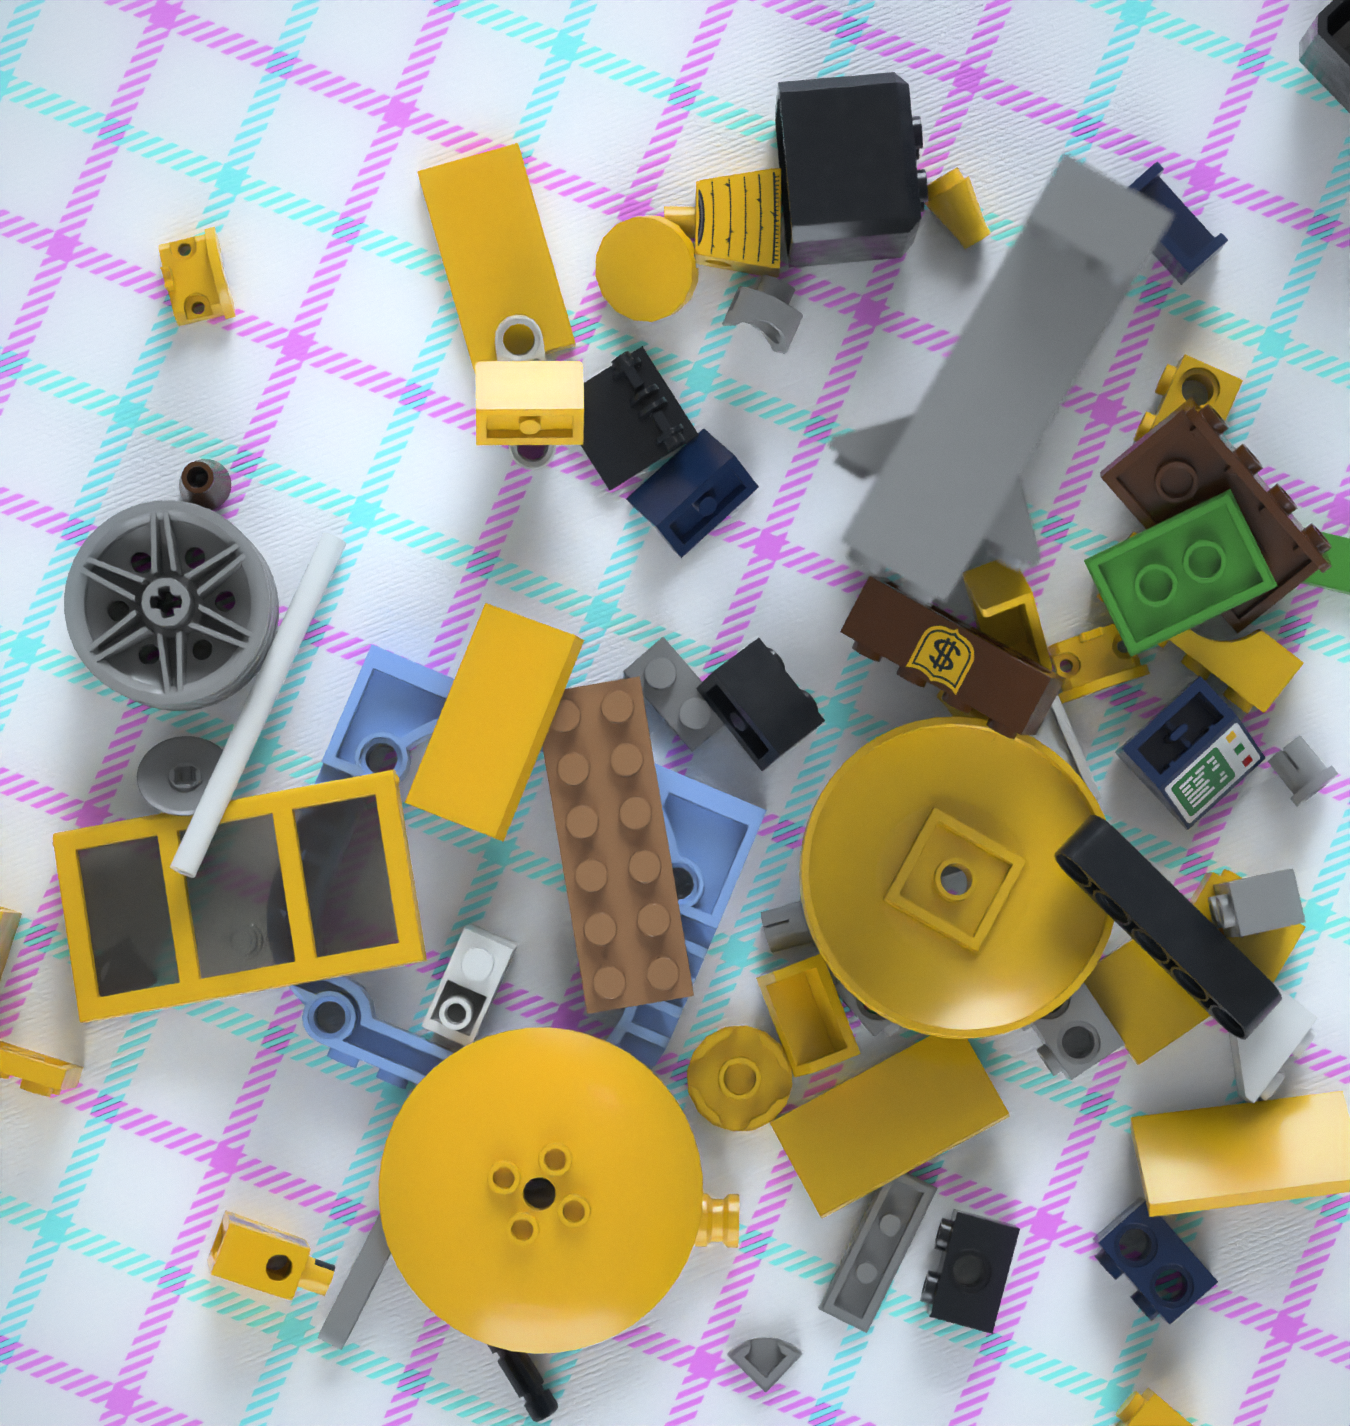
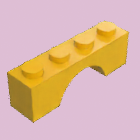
M1132 531L1128 538L1136 535L1137 533ZM1098 593L1096 597L1104 603L1100 593ZM1259 628L1243 637L1223 641L1202 637L1188 629L1157 644L1164 648L1171 641L1187 653L1180 662L1197 676H1201L1205 681L1211 674L1218 677L1228 685V688L1222 695L1247 714L1254 706L1265 713L1304 664L1303 661Z

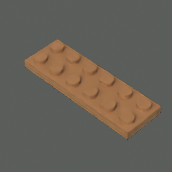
M640 676L567 688L564 690L542 748L587 1014L694 996Z

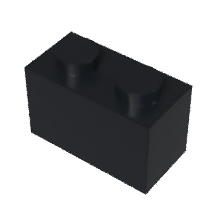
M759 637L714 670L696 688L761 771H764L825 722L818 712V706L813 697L797 686L786 672L781 657L773 649L766 647Z

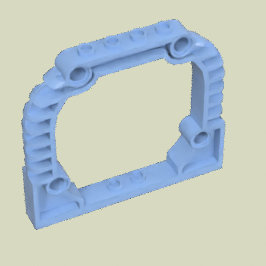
M372 644L321 761L323 765L315 784L374 773L369 764L370 754L375 748L383 745L391 746L396 751L397 764L394 769L400 778V782L403 781L411 767L410 750L431 738L454 678ZM655 763L672 868L683 869L688 872L694 884L691 893L684 899L678 900L693 986L767 810ZM370 797L303 809L297 823L317 957L327 956L322 923L328 895ZM280 865L271 887L267 913L269 941L277 965L295 962ZM343 976L289 986L295 996L305 1005L302 1020L308 1035L317 1042L330 1047L327 1057L353 1068L357 1067L359 1060L378 1067L379 1070L376 1077L399 1088L406 1089L409 1081L419 1084L434 1067L456 1052L377 1018L373 999L365 987L351 977ZM688 997L626 1007L621 1019L606 1041L629 1052L651 1070L664 1053ZM330 1001L339 1004L343 1008L346 1017L342 1028L334 1033L324 1030L318 1023L317 1017L321 1006Z

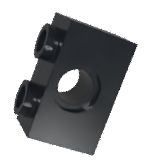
M954 1208L951 1220L942 1218L934 1243V1249L942 1251L937 1272L927 1271L920 1297L921 1302L928 1303L926 1313L929 1317L993 1334L1020 1228L1010 1223ZM964 1255H974L982 1263V1272L979 1278L968 1284L955 1280L953 1275L955 1262Z

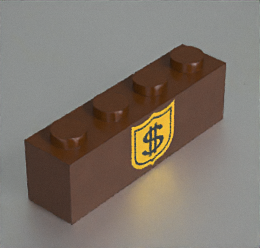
M869 575L840 631L842 634L855 640L851 647L853 650L876 662H880L882 657L897 664L899 668L896 674L914 685L922 688L925 687L927 682L944 691L941 700L962 712L970 713L971 709L974 708L990 717L986 725L1005 737L1015 739L1017 734H1037L1066 678L932 603L928 606L900 590L898 588L899 584L890 579Z

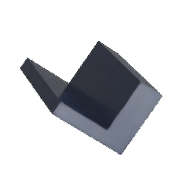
M704 428L698 433L699 436L684 445L626 498L630 505L652 524L669 547L681 558L759 488L737 457Z

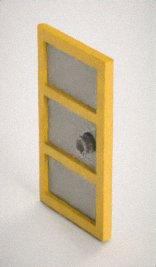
M393 769L230 800L195 878L187 877L170 868L193 815L175 816L159 813L53 833L52 845L55 852L80 1023H89L427 961L399 788L400 778L396 770Z

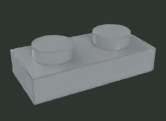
M664 637L623 671L628 678L640 676L643 696L691 752L695 751L724 726L721 719L696 689L702 683L701 679Z

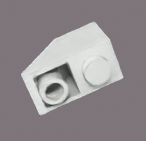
M472 923L464 927L421 1027L464 1046L473 1043L498 993L518 944Z
M1277 985L1275 986L1282 996L1281 1002L1251 1035L1244 1040L1229 1033L1237 1094L1245 1102L1255 1103L1259 1097L1265 1101L1268 1100L1285 1077L1279 1071L1291 1054L1299 1058L1310 1046L1317 1034L1311 1027L1319 1017Z

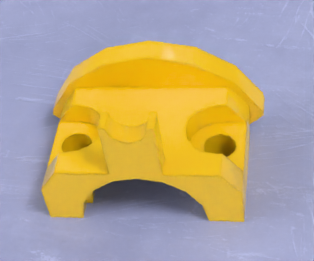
M215 227L204 229L205 234L158 245L164 286L169 292L173 314L178 326L225 316V319L236 317L235 306L222 263L221 247ZM183 247H191L188 255L183 256L180 254ZM202 304L205 306L201 314L194 313L197 305Z
M1114 623L1083 632L1078 636L1047 647L1055 673L1066 678L1061 687L1062 693L1058 694L1062 704L1150 674L1147 664L1141 665L1138 654L1131 657L1128 651L1122 653L1118 650L1117 645L1123 640ZM1061 661H1068L1070 663L1071 670L1069 672H1063L1060 669Z

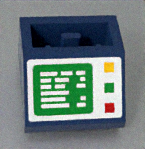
M1201 676L1192 680L1115 751V754L1186 830H1189L1266 759L1239 717Z

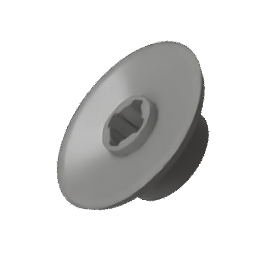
M194 736L174 737L160 742L144 755L138 766L137 785L141 795L150 805L164 813L175 816L194 815L223 749L209 740ZM180 781H182V782H192V781H194V782H195V783L192 784V785H190V784H180V785H177V783L180 782Z

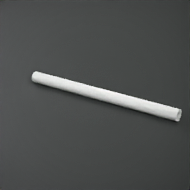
M326 532L322 533L174 856L170 868L182 875L195 878L347 543L336 535Z

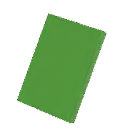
M1230 489L1084 560L1131 657L1277 587L1271 571Z

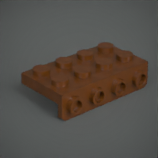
M1190 397L1100 472V477L1145 529L1161 523L1228 489L1231 490L1277 584V587L1221 613V616L1238 634L1318 569L1324 573L1332 567L1326 553L1332 546L1313 523H1310L1306 528L1302 526L1292 514L1298 508L1297 505L1278 483L1270 489L1257 474L1263 469V466L1245 444H1241L1236 449L1223 433L1229 427L1219 413L1209 403L1201 409L1193 398Z

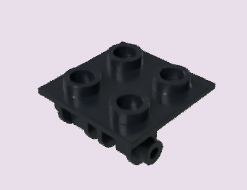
M643 346L631 354L627 351L611 361L612 366L583 383L584 440L583 445L580 446L609 491L699 436Z

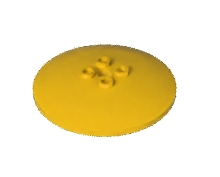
M959 716L934 717L896 727L862 746L840 766L823 788L809 815L800 851L799 884L804 915L812 938L833 974L852 995L883 1018L901 1027L941 1038L974 1039L1005 1034L1025 1027L1062 1005L1080 988L1092 973L1110 938L1114 920L1061 869L1054 857L1055 852L1090 815H1096L1106 820L1096 798L1083 779L1057 753L1029 735L1017 734L1015 739H1010L998 734L991 742L992 733L997 732L986 725L988 720ZM956 867L963 871L967 878V888L963 894L953 895L943 888L941 873L944 868Z
M527 1027L486 1036L466 1045L434 1067L408 1096L392 1124L381 1159L378 1182L379 1209L387 1245L396 1266L418 1298L436 1316L470 1338L490 1346L525 1353H558L591 1346L619 1334L649 1313L668 1293L686 1265L696 1241L703 1205V1173L696 1140L685 1113L662 1080L640 1060L611 1042L590 1034L553 1027ZM538 1177L549 1180L556 1192L555 1200L549 1206L537 1208L529 1204L524 1195L525 1185L531 1179Z

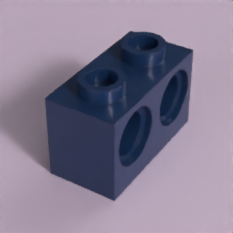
M1142 1197L1135 1200L1092 1238L1101 1248L1094 1257L1114 1280L1124 1275L1137 1289L1130 1298L1150 1321L1159 1315L1170 1325L1218 1283L1215 1277L1161 1216L1149 1217L1146 1199ZM1130 1229H1141L1146 1236L1145 1250L1137 1257H1124L1119 1247L1122 1235ZM1166 1270H1177L1182 1279L1180 1291L1171 1298L1159 1297L1155 1289L1158 1276Z

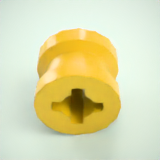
M703 1193L701 1221L695 1247H706L711 1242H722L727 1248H738L739 1194H728L724 1199H712L708 1193Z

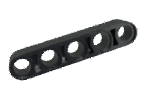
M1090 815L1055 852V860L1061 869L1195 1001L1235 1037L1246 1040L1281 1002V993L1271 980L1124 836L1103 818Z

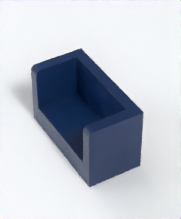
M1157 161L1127 188L1174 214L1152 254L1182 285L1217 255L1228 242V239L1222 232L1214 237L1160 178L1164 168Z

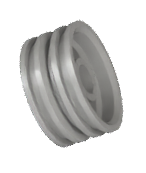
M162 500L142 503L120 511L103 522L90 534L77 552L68 573L64 592V615L68 634L76 653L88 670L100 682L113 691L148 707L168 711H190L212 706L236 694L256 676L278 630L279 598L274 577L263 555L234 524L218 513L200 505L183 501ZM191 548H200L204 552L205 561L195 569L190 568L185 560L186 553ZM137 553H146L151 557V569L148 572L138 573L133 569L132 558ZM171 591L173 596L182 600L181 608H173L174 616L168 618L166 613L157 609L158 601H166L165 593ZM225 591L231 592L235 597L234 607L227 612L220 611L216 606L218 595ZM117 601H123L129 607V614L121 621L112 620L108 613L110 605ZM201 640H207L212 645V653L205 660H199L193 654L194 645ZM146 645H154L159 650V659L150 665L143 664L139 659L140 650Z

